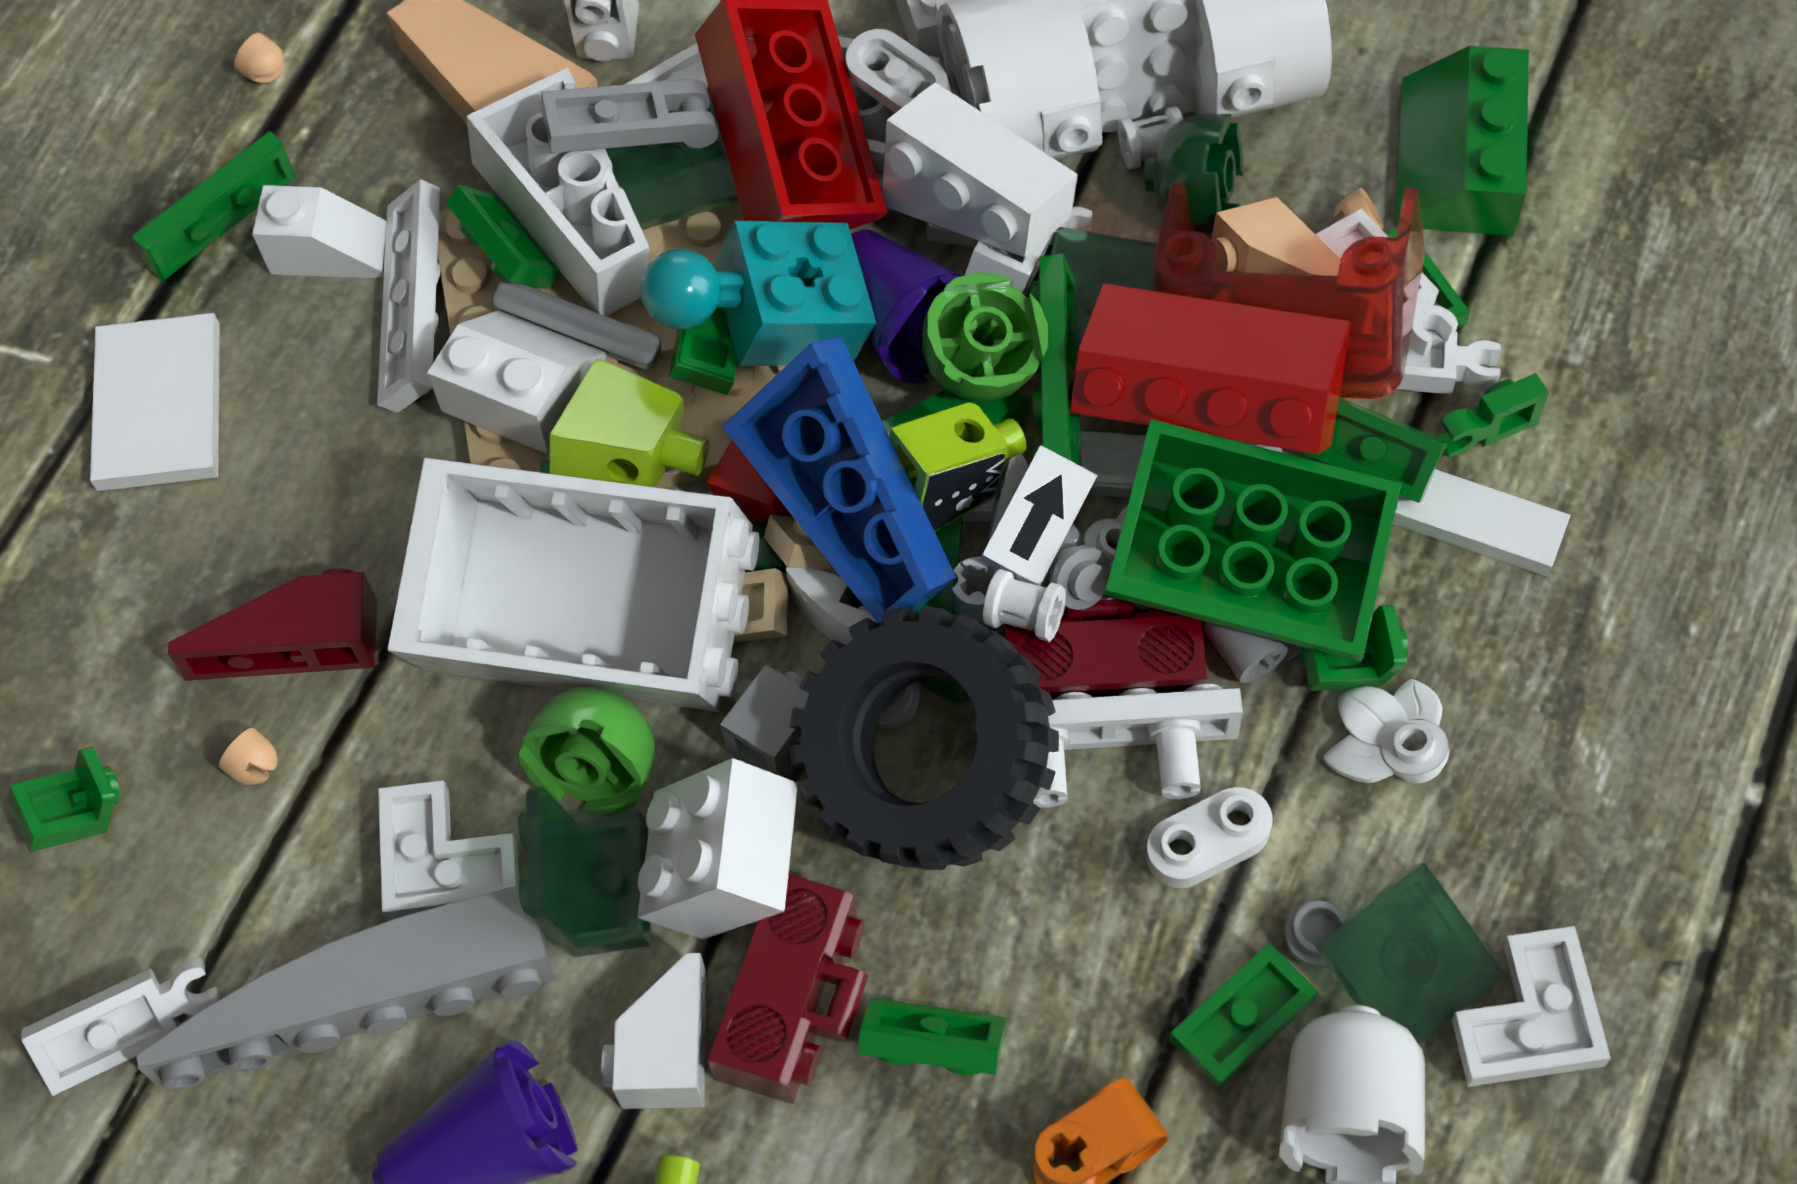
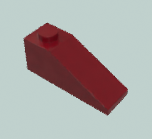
M333 568L323 571L320 575L299 576L168 643V655L186 681L375 668L377 598L364 572Z

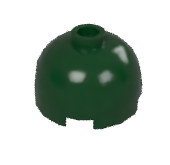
M1231 114L1189 116L1173 124L1159 141L1156 156H1148L1146 159L1144 182L1147 192H1155L1157 204L1161 212L1169 222L1184 230L1213 234L1216 212L1241 206V203H1229L1234 191L1235 176H1243L1244 168L1240 128L1238 123H1230Z

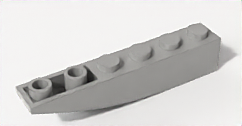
M528 882L395 918L328 943L263 974L201 1010L137 1054L138 1069L158 1088L183 1090L201 1084L205 1080V1075L230 1068L240 1072L253 1071L271 1064L273 1057L296 1050L304 1053L322 1052L336 1047L341 1042L340 1038L365 1031L374 1035L388 1034L404 1028L408 1024L409 1019L430 1013H434L437 1016H453L470 1010L475 1005L474 1001L500 994L505 998H518L532 994L540 989L541 983L557 979L541 906Z

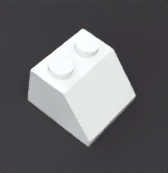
M498 310L458 324L427 374L442 412L549 455L551 431L596 359L605 361L607 357L605 351Z

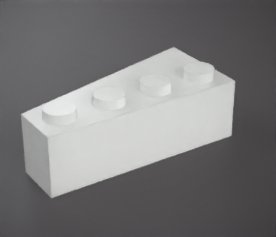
M569 67L467 115L471 160L478 172L594 312L607 316L641 298V279L646 267L650 263L649 245L623 188L618 186L612 172L611 160L605 149L550 153L541 111V91L576 89L573 76Z

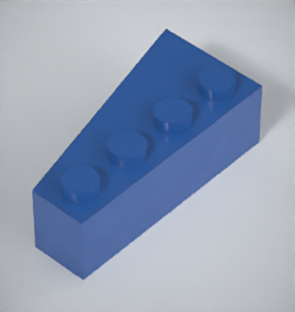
M842 337L810 343L722 426L877 623L883 622L885 610L905 607L916 613L956 578Z

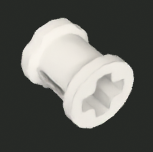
M1177 106L1166 108L1165 114L1134 122L1130 118L1118 120L1117 130L1121 153L1129 170L1140 168L1141 162H1145L1148 156H1156L1159 141L1173 124L1183 120L1181 111Z
M999 569L994 574L986 593L983 621L986 626L998 628L1004 623L1031 630L1036 633L1040 640L1050 642L1060 625L1065 608L1066 590L1062 585L1051 583L1046 588L1015 580L1012 572Z

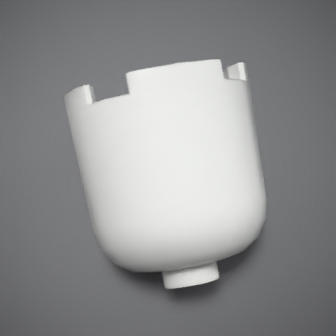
M1347 1006L1339 1012L1313 1019L1294 1038L1291 1048L1279 1157L1290 1169L1296 1172H1300L1303 1162L1326 1169L1325 1182L1328 1184H1396V1172L1407 1168L1414 1175H1419L1423 1171L1425 1151V1062L1423 1051L1407 1028L1385 1016H1381L1377 1010L1367 1006Z

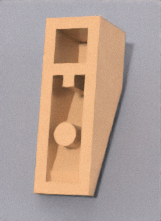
M1278 197L1216 212L1212 240L1208 245V263L1240 296L1266 308L1351 320L1348 346L1357 350L1369 346L1380 297Z

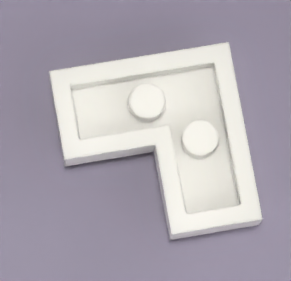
M444 780L378 788L382 913L388 921L520 885L518 847L513 833L451 841L449 789Z
M1575 926L1507 936L1503 943V948L1517 1003L1457 1011L1452 1018L1468 1087L1605 1067L1611 1057Z

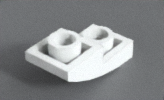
M786 567L791 599L805 617L831 641L834 639L846 645L853 639L849 633L850 626L864 618L876 622L864 606H859L858 609L853 607L851 589L837 571Z

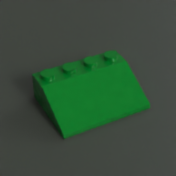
M1151 419L1104 595L1361 662L1365 652L1402 483Z

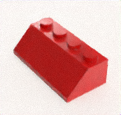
M721 0L694 35L744 221L848 223L849 230L883 218L888 212L828 0Z
M1105 283L1102 285L1078 350L1070 413L1149 426L1150 420L1153 419L1231 440L1320 454L1332 446L1351 320Z

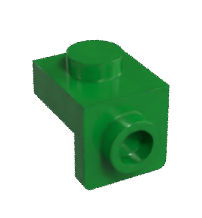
M1381 605L1373 612L1365 652L1361 662L1301 647L1309 690L1353 689L1363 686L1382 687L1402 670L1407 663L1408 638L1404 628L1398 623L1394 605Z
M91 746L78 750L75 768L72 770L10 785L7 801L29 851L34 852L107 832L114 804H118L120 800V790L114 771L109 766L102 767L94 747Z

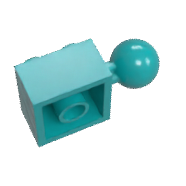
M734 221L713 264L695 251L688 249L669 250L656 256L648 264L640 284L641 299L645 309L655 321L668 328L679 330L694 328L704 323L716 308H724L739 366L788 365L810 343L842 337L854 362L877 324L848 223Z

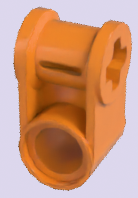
M1128 1077L1120 1078L1100 1089L1082 1106L1054 1124L1049 1125L1039 1135L1035 1145L1033 1180L1035 1184H1106L1121 1173L1133 1170L1150 1159L1168 1142L1170 1136ZM1059 1154L1066 1162L1077 1158L1079 1160L1077 1171L1072 1172L1065 1164L1054 1169V1156Z

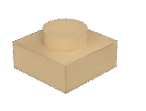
M770 515L764 539L787 567L836 571L794 517Z
M776 568L745 572L741 594L748 595L749 598L748 619L744 632L742 634L734 633L733 643L787 636V574Z

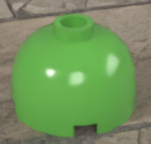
M980 272L955 278L944 287L943 292L935 297L923 321L922 354L929 372L946 390L966 400L990 402L1012 395L1034 376L1048 348V322L1040 303L1031 294L1026 298L1019 290L1011 287L1013 280L998 274Z
M572 687L545 701L529 724L521 740L523 741V746L519 752L520 765L530 781L540 790L560 803L565 794L584 800L586 802L581 811L591 814H618L633 808L649 781L655 762L653 730L644 714L623 695L598 687Z

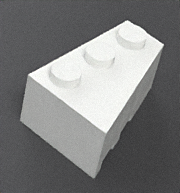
M934 82L887 119L882 195L887 208L1022 257H1026L1071 218L1078 174L938 83Z

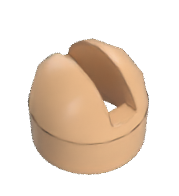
M262 33L251 35L240 47L234 61L236 71L259 84L272 83L278 79L285 66L282 50L274 41Z
M1362 188L1345 196L1335 207L1333 213L1334 223L1362 208L1382 230L1384 229L1378 211Z
M249 728L229 745L220 759L219 768L239 783L256 786L265 783L269 779L270 775L267 770H275L277 767V751L265 736L255 728Z

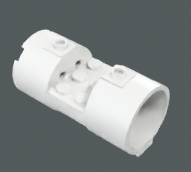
M941 0L935 2L938 45L943 56L945 72L951 78L953 94L1055 160L1097 150L1099 145H1102V133L1117 131L1118 120L1130 118L1134 122L1164 115L1166 108L1177 106L1181 114L1194 111L1196 115L1231 114V118L1321 97L1328 88L1331 76L1332 45L1326 0Z

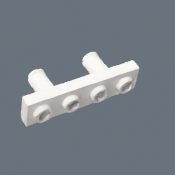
M1199 684L1186 689L1185 692L1157 693L1149 688H1135L1124 691L1119 696L1092 698L1089 694L1082 692H1070L1057 696L1052 700L1056 712L1048 716L1050 728L1059 731V752H1049L1047 768L1056 771L1051 789L1047 790L1040 787L1033 803L1038 807H1055L1067 802L1064 750L1156 744L1162 796L1170 799H1184L1196 796L1201 788L1196 742L1238 739L1243 715L1240 688L1223 689L1215 684ZM976 716V734L978 741V722Z

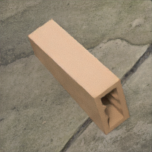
M403 0L398 6L387 12L398 48L466 124L467 115L569 67L573 76L576 89L599 87L597 79L591 72L464 0Z

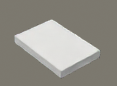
M214 313L95 327L90 482L96 491L218 477L220 324Z

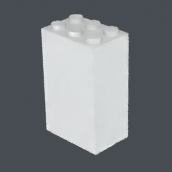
M424 458L388 651L425 671L559 690H568L572 687H598L615 691L629 700L722 713L724 696L732 697L736 689L738 660L731 658L734 633L742 634L747 624L749 598L748 595H742L741 593L745 570L753 571L757 563L759 534L758 532H752L753 525L731 497Z

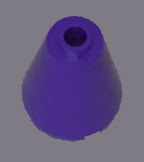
M863 229L851 234L877 322L868 339L884 368L899 381L913 384L927 382L928 380L923 376L929 373L922 354L923 321L935 297L943 292L944 287L953 279L963 275L873 230Z
M509 1040L493 1050L378 1152V1168L373 1170L372 1179L374 1184H525L559 1175L574 1168L577 1161L568 1156L578 1151L577 1141L568 1114L552 1082L541 1087L528 1071L539 1065V1062L520 1042Z

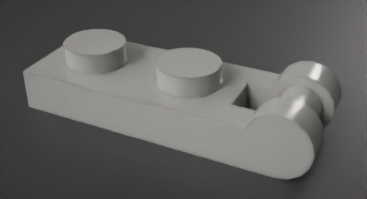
M697 79L541 91V111L550 153L684 142L692 148H703L711 145L718 137L715 118L710 112L706 111L710 106L707 87L702 81Z

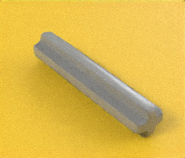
M504 279L499 283L497 291L493 295L492 304L496 307L497 311L500 310L605 351L606 355L642 369L653 368L661 353L662 344L656 335L530 286L512 283Z

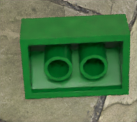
M1469 45L1402 78L1394 227L1406 224L1408 228L1514 236L1526 197L1529 50Z

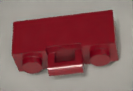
M1104 595L1096 604L1087 609L1074 610L1067 607V617L1061 618L1058 631L1050 642L1040 640L1034 631L1005 624V639L1016 646V651L1032 662L1041 675L1038 680L1040 688L1049 692L1052 700L1059 695L1070 692H1082L1094 698L1119 696L1124 691L1135 688H1149L1157 693L1185 692L1186 689L1192 686L1207 684L1202 622L1198 619L1152 607L1148 608L1145 613L1133 614L1132 602Z
M788 874L784 912L758 920L709 1055L708 1063L715 1081L793 1104L799 1084L810 1086L818 1067L821 1046L814 1044L813 1034L839 1042L847 1041L868 979V975L864 972L841 965L843 957L854 958L863 933L864 920L857 918L853 894L842 889ZM827 982L836 985L825 1016L815 1012Z

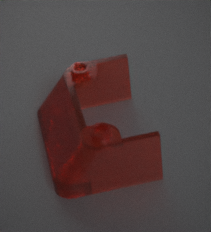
M1172 182L1154 256V291L1351 320L1339 397L1356 399L1384 397L1396 390L1404 377L1425 256L1418 188H1405L1396 237H1368L1354 242L1344 251L1341 257L1338 276L1216 271L1218 256L1215 244L1205 234L1195 232L1190 218L1184 183Z

